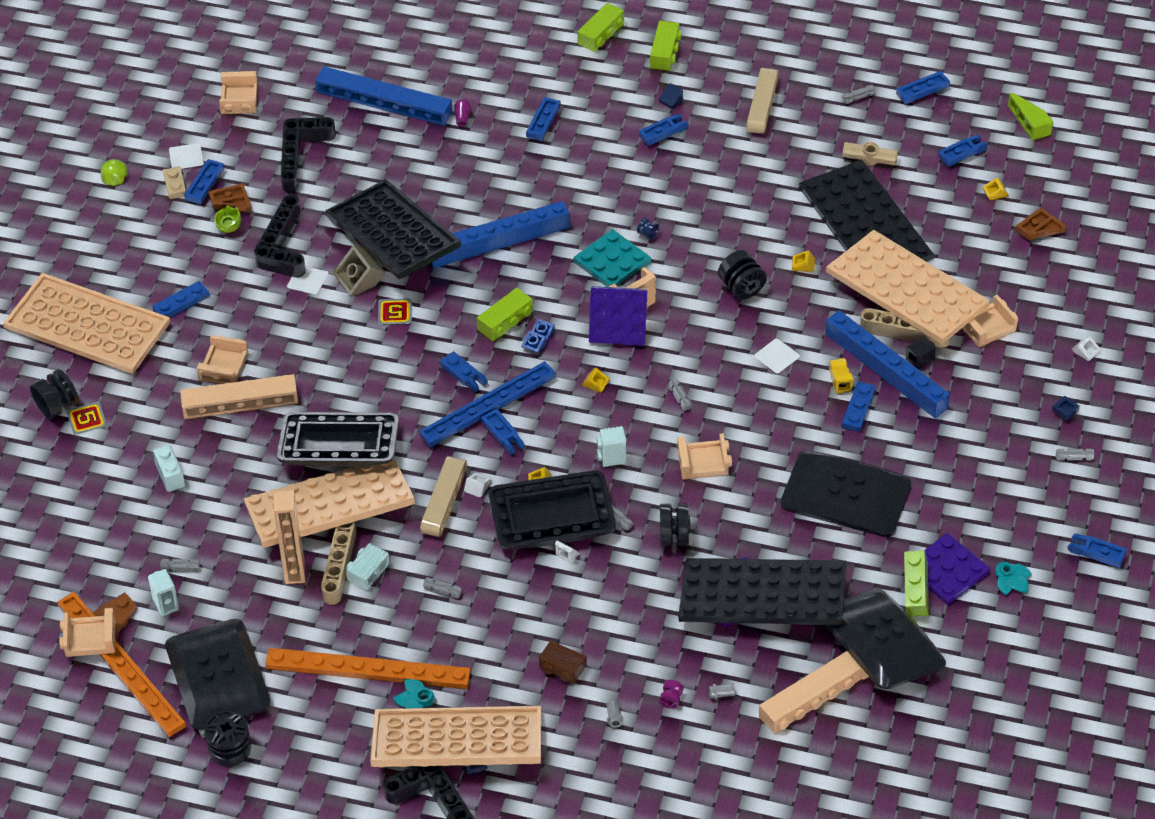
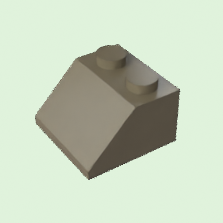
M356 245L351 247L333 271V274L350 296H355L375 287L386 273L373 256L362 247Z

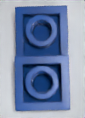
M537 319L532 331H528L521 347L539 354L553 334L555 324Z

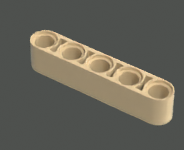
M760 69L747 120V132L765 133L779 70Z
M870 308L864 309L861 312L860 326L873 335L909 342L925 336L936 347L944 348L950 344L951 338L941 344L891 312Z
M446 457L423 516L420 533L441 537L466 473L467 460Z
M355 522L335 528L322 581L323 600L329 605L337 604L342 597L346 581L345 570L351 560L356 539Z

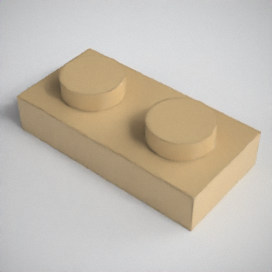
M180 166L163 169L169 199L184 197L186 189Z

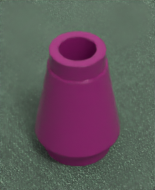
M460 99L454 105L456 124L458 126H466L471 105L469 101Z

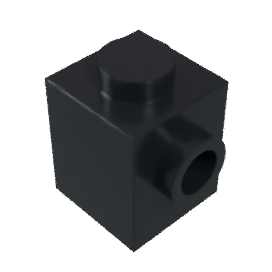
M922 336L919 339L913 340L907 346L905 359L919 370L935 359L936 346L932 341Z

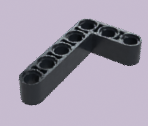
M289 118L284 121L281 182L282 189L285 192L293 193L298 189L300 142L333 140L336 137L335 122L332 118Z
M289 194L283 198L256 245L254 255L258 268L298 278L306 273L304 256L281 249L301 213L299 198L296 195Z
M412 766L384 781L385 799L391 804L400 803L428 789L446 819H475L442 766Z

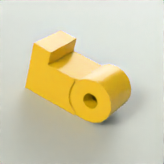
M845 358L829 360V372L835 394L851 392L853 377L847 368ZM847 383V386L839 387V384Z

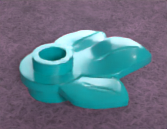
M1008 562L997 564L995 568V574L998 578L997 586L1004 595H1007L1011 589L1022 593L1028 592L1029 586L1026 578H1029L1032 573L1027 567L1021 564L1011 565Z
M406 679V691L393 698L398 706L405 709L427 708L435 700L434 693L430 689L425 688L421 681Z

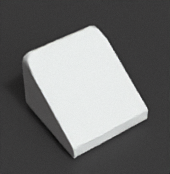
M1089 335L1074 346L1072 351L1090 361L1101 349Z
M474 473L466 479L464 491L477 497H482L491 484L492 479Z
M559 541L555 542L556 555L573 563L578 557L579 552Z

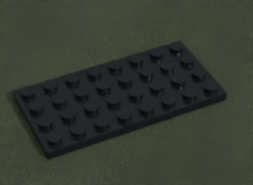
M863 160L799 183V189L845 251L875 230L924 261L934 258V253Z
M387 179L325 210L326 216L399 280L461 247V242L457 237Z
M686 558L678 614L679 622L842 625L847 561Z

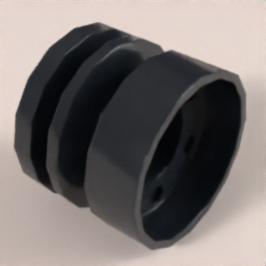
M737 250L731 253L721 262L718 268L719 278L728 286L734 296L740 300L756 295L767 281L766 272L750 253L745 250Z
M61 369L53 371V374H48L46 377L47 381L39 379L29 387L36 405L48 419L61 414L62 407L69 409L71 405L79 403V396L73 383Z
M225 710L217 712L208 719L204 732L210 758L218 765L227 767L244 762L251 753L252 745L247 720L243 715L236 711Z

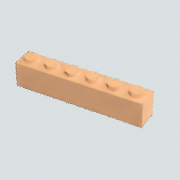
M294 374L180 390L184 419L298 404Z
M294 490L273 492L274 516L285 584L305 583V560Z
M846 651L760 704L759 718L773 733L784 730L793 721L802 719L806 713L818 709L822 703L829 699H834L843 690L850 689L856 682L869 676Z

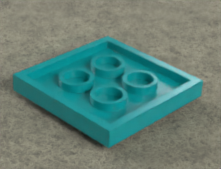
M611 229L574 256L573 262L604 286L609 287L614 283L620 286L643 267L651 263V257L614 229Z

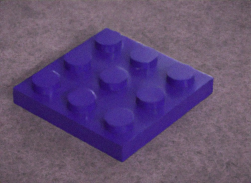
M591 286L589 343L645 346L648 289Z
M948 533L925 549L928 560V590L947 606L990 573V567Z

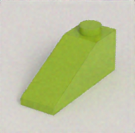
M1013 92L1009 93L1008 107L1031 140L1051 135L1054 123L1045 110Z

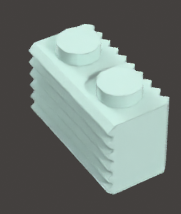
M623 427L601 429L600 437H596L598 461L602 460L603 467L626 464V438Z
M171 445L154 449L155 466L158 469L166 491L171 492L184 487V475Z
M371 543L365 549L361 548L354 562L351 561L346 566L347 580L368 590L385 568L389 566V553L377 546L375 547Z
M163 569L149 575L148 580L152 599L160 615L165 616L178 611L179 605L175 585L167 570Z

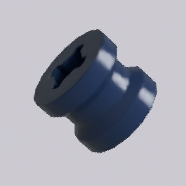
M645 217L640 221L637 233L645 235L647 239L652 240L658 233L659 224L656 222L652 223L650 219Z

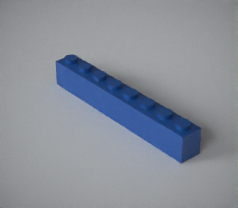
M323 66L315 79L316 93L442 126L446 125L453 112L452 99Z
M560 201L452 233L460 240L461 247L431 262L433 268L568 229L570 228V213L564 201Z
M838 310L826 319L825 335L932 417L936 418L948 409L950 393L842 311Z

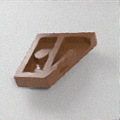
M243 183L208 191L213 209L221 210L230 206L232 208L237 207L240 212H252Z
M1040 207L1017 224L1015 231L1026 239L1032 240L1063 233L1066 231L1067 225Z
M125 592L92 612L95 617L104 616L105 608H113L116 619L115 640L118 639L120 630L126 627L129 618L137 610L136 604Z

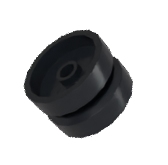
M670 503L660 504L661 547H671L673 535H676L678 547H689L691 526L688 503H678L676 505V516H672V506Z

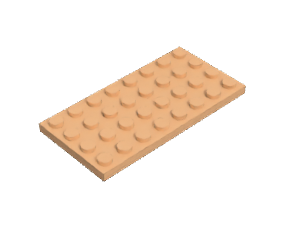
M875 230L871 231L826 266L828 274L941 344L945 343L985 310L990 303L989 299Z
M41 273L4 321L3 325L5 329L134 374L171 321L170 317Z
M395 459L388 464L345 468L341 471L327 473L324 476L310 478L303 482L289 484L282 488L272 489L268 492L244 498V504L263 548L279 544L274 516L273 492L294 490L301 537L415 504L414 496Z
M541 706L375 709L371 767L541 763Z

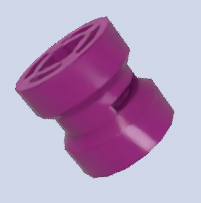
M676 680L665 681L663 685L664 692L660 694L659 698L660 704L670 709L677 708L680 703L679 696L682 695L684 686Z

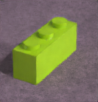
M606 3L577 31L578 45L593 52L602 47L604 42L624 25V10Z
M659 20L650 53V68L670 71L672 64H675V52L679 50L678 40L681 41L682 30H679V23Z
M515 288L476 317L477 330L491 341H494L533 312V299L519 288Z
M925 550L904 552L905 607L907 613L911 617L929 616L928 560Z

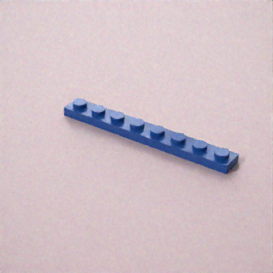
M544 361L419 431V436L431 448L481 420L482 416L495 409H501L556 378V372Z

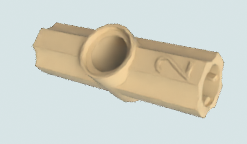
M845 142L842 157L863 160L868 166L877 163L896 166L898 151L879 148L874 142H867L864 145Z

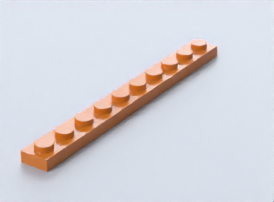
M75 592L57 601L58 607L63 613L68 612L69 618L95 617ZM116 640L115 653L99 654L168 737L186 727L185 721Z
M269 648L265 663L266 669L400 683H405L406 679L421 681L423 685L468 689L471 668L279 648Z

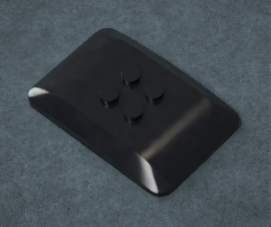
M290 412L283 418L277 459L281 463L316 467H364L388 464L394 459L399 424L398 416L394 413Z
M805 450L797 457L781 498V507L792 513L882 537H889L895 532L911 488V480L905 475L865 462Z
M598 470L500 484L491 487L489 490V500L498 544L504 549L555 545L556 541L561 543L574 542L612 533L616 528L604 474Z
M872 589L845 598L842 625H825L872 681L882 689H891L945 668L946 660L930 638L912 617L890 595L881 589Z
M240 619L226 620L175 635L166 640L165 648L192 728L197 730L204 729L208 719L217 712L225 710L236 711L242 714L243 717L263 712L270 707L271 700L246 628Z

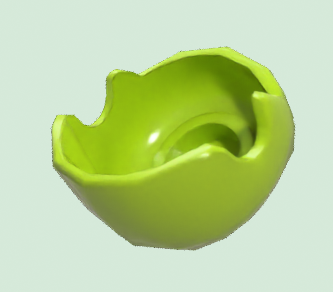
M115 159L106 161L100 170L102 182L113 186L122 184L125 176H128L126 164Z
M227 206L225 209L219 210L214 218L217 229L224 233L236 231L242 222L241 214L237 207Z

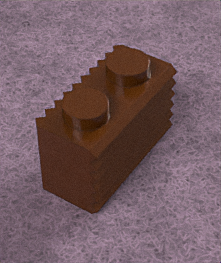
M551 640L539 656V668L544 673L554 674L561 680L572 682L573 684L576 683L587 666V656Z

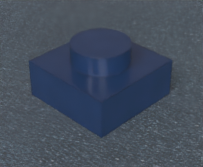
M1066 396L1052 407V411L1066 421L1080 409L1077 403Z

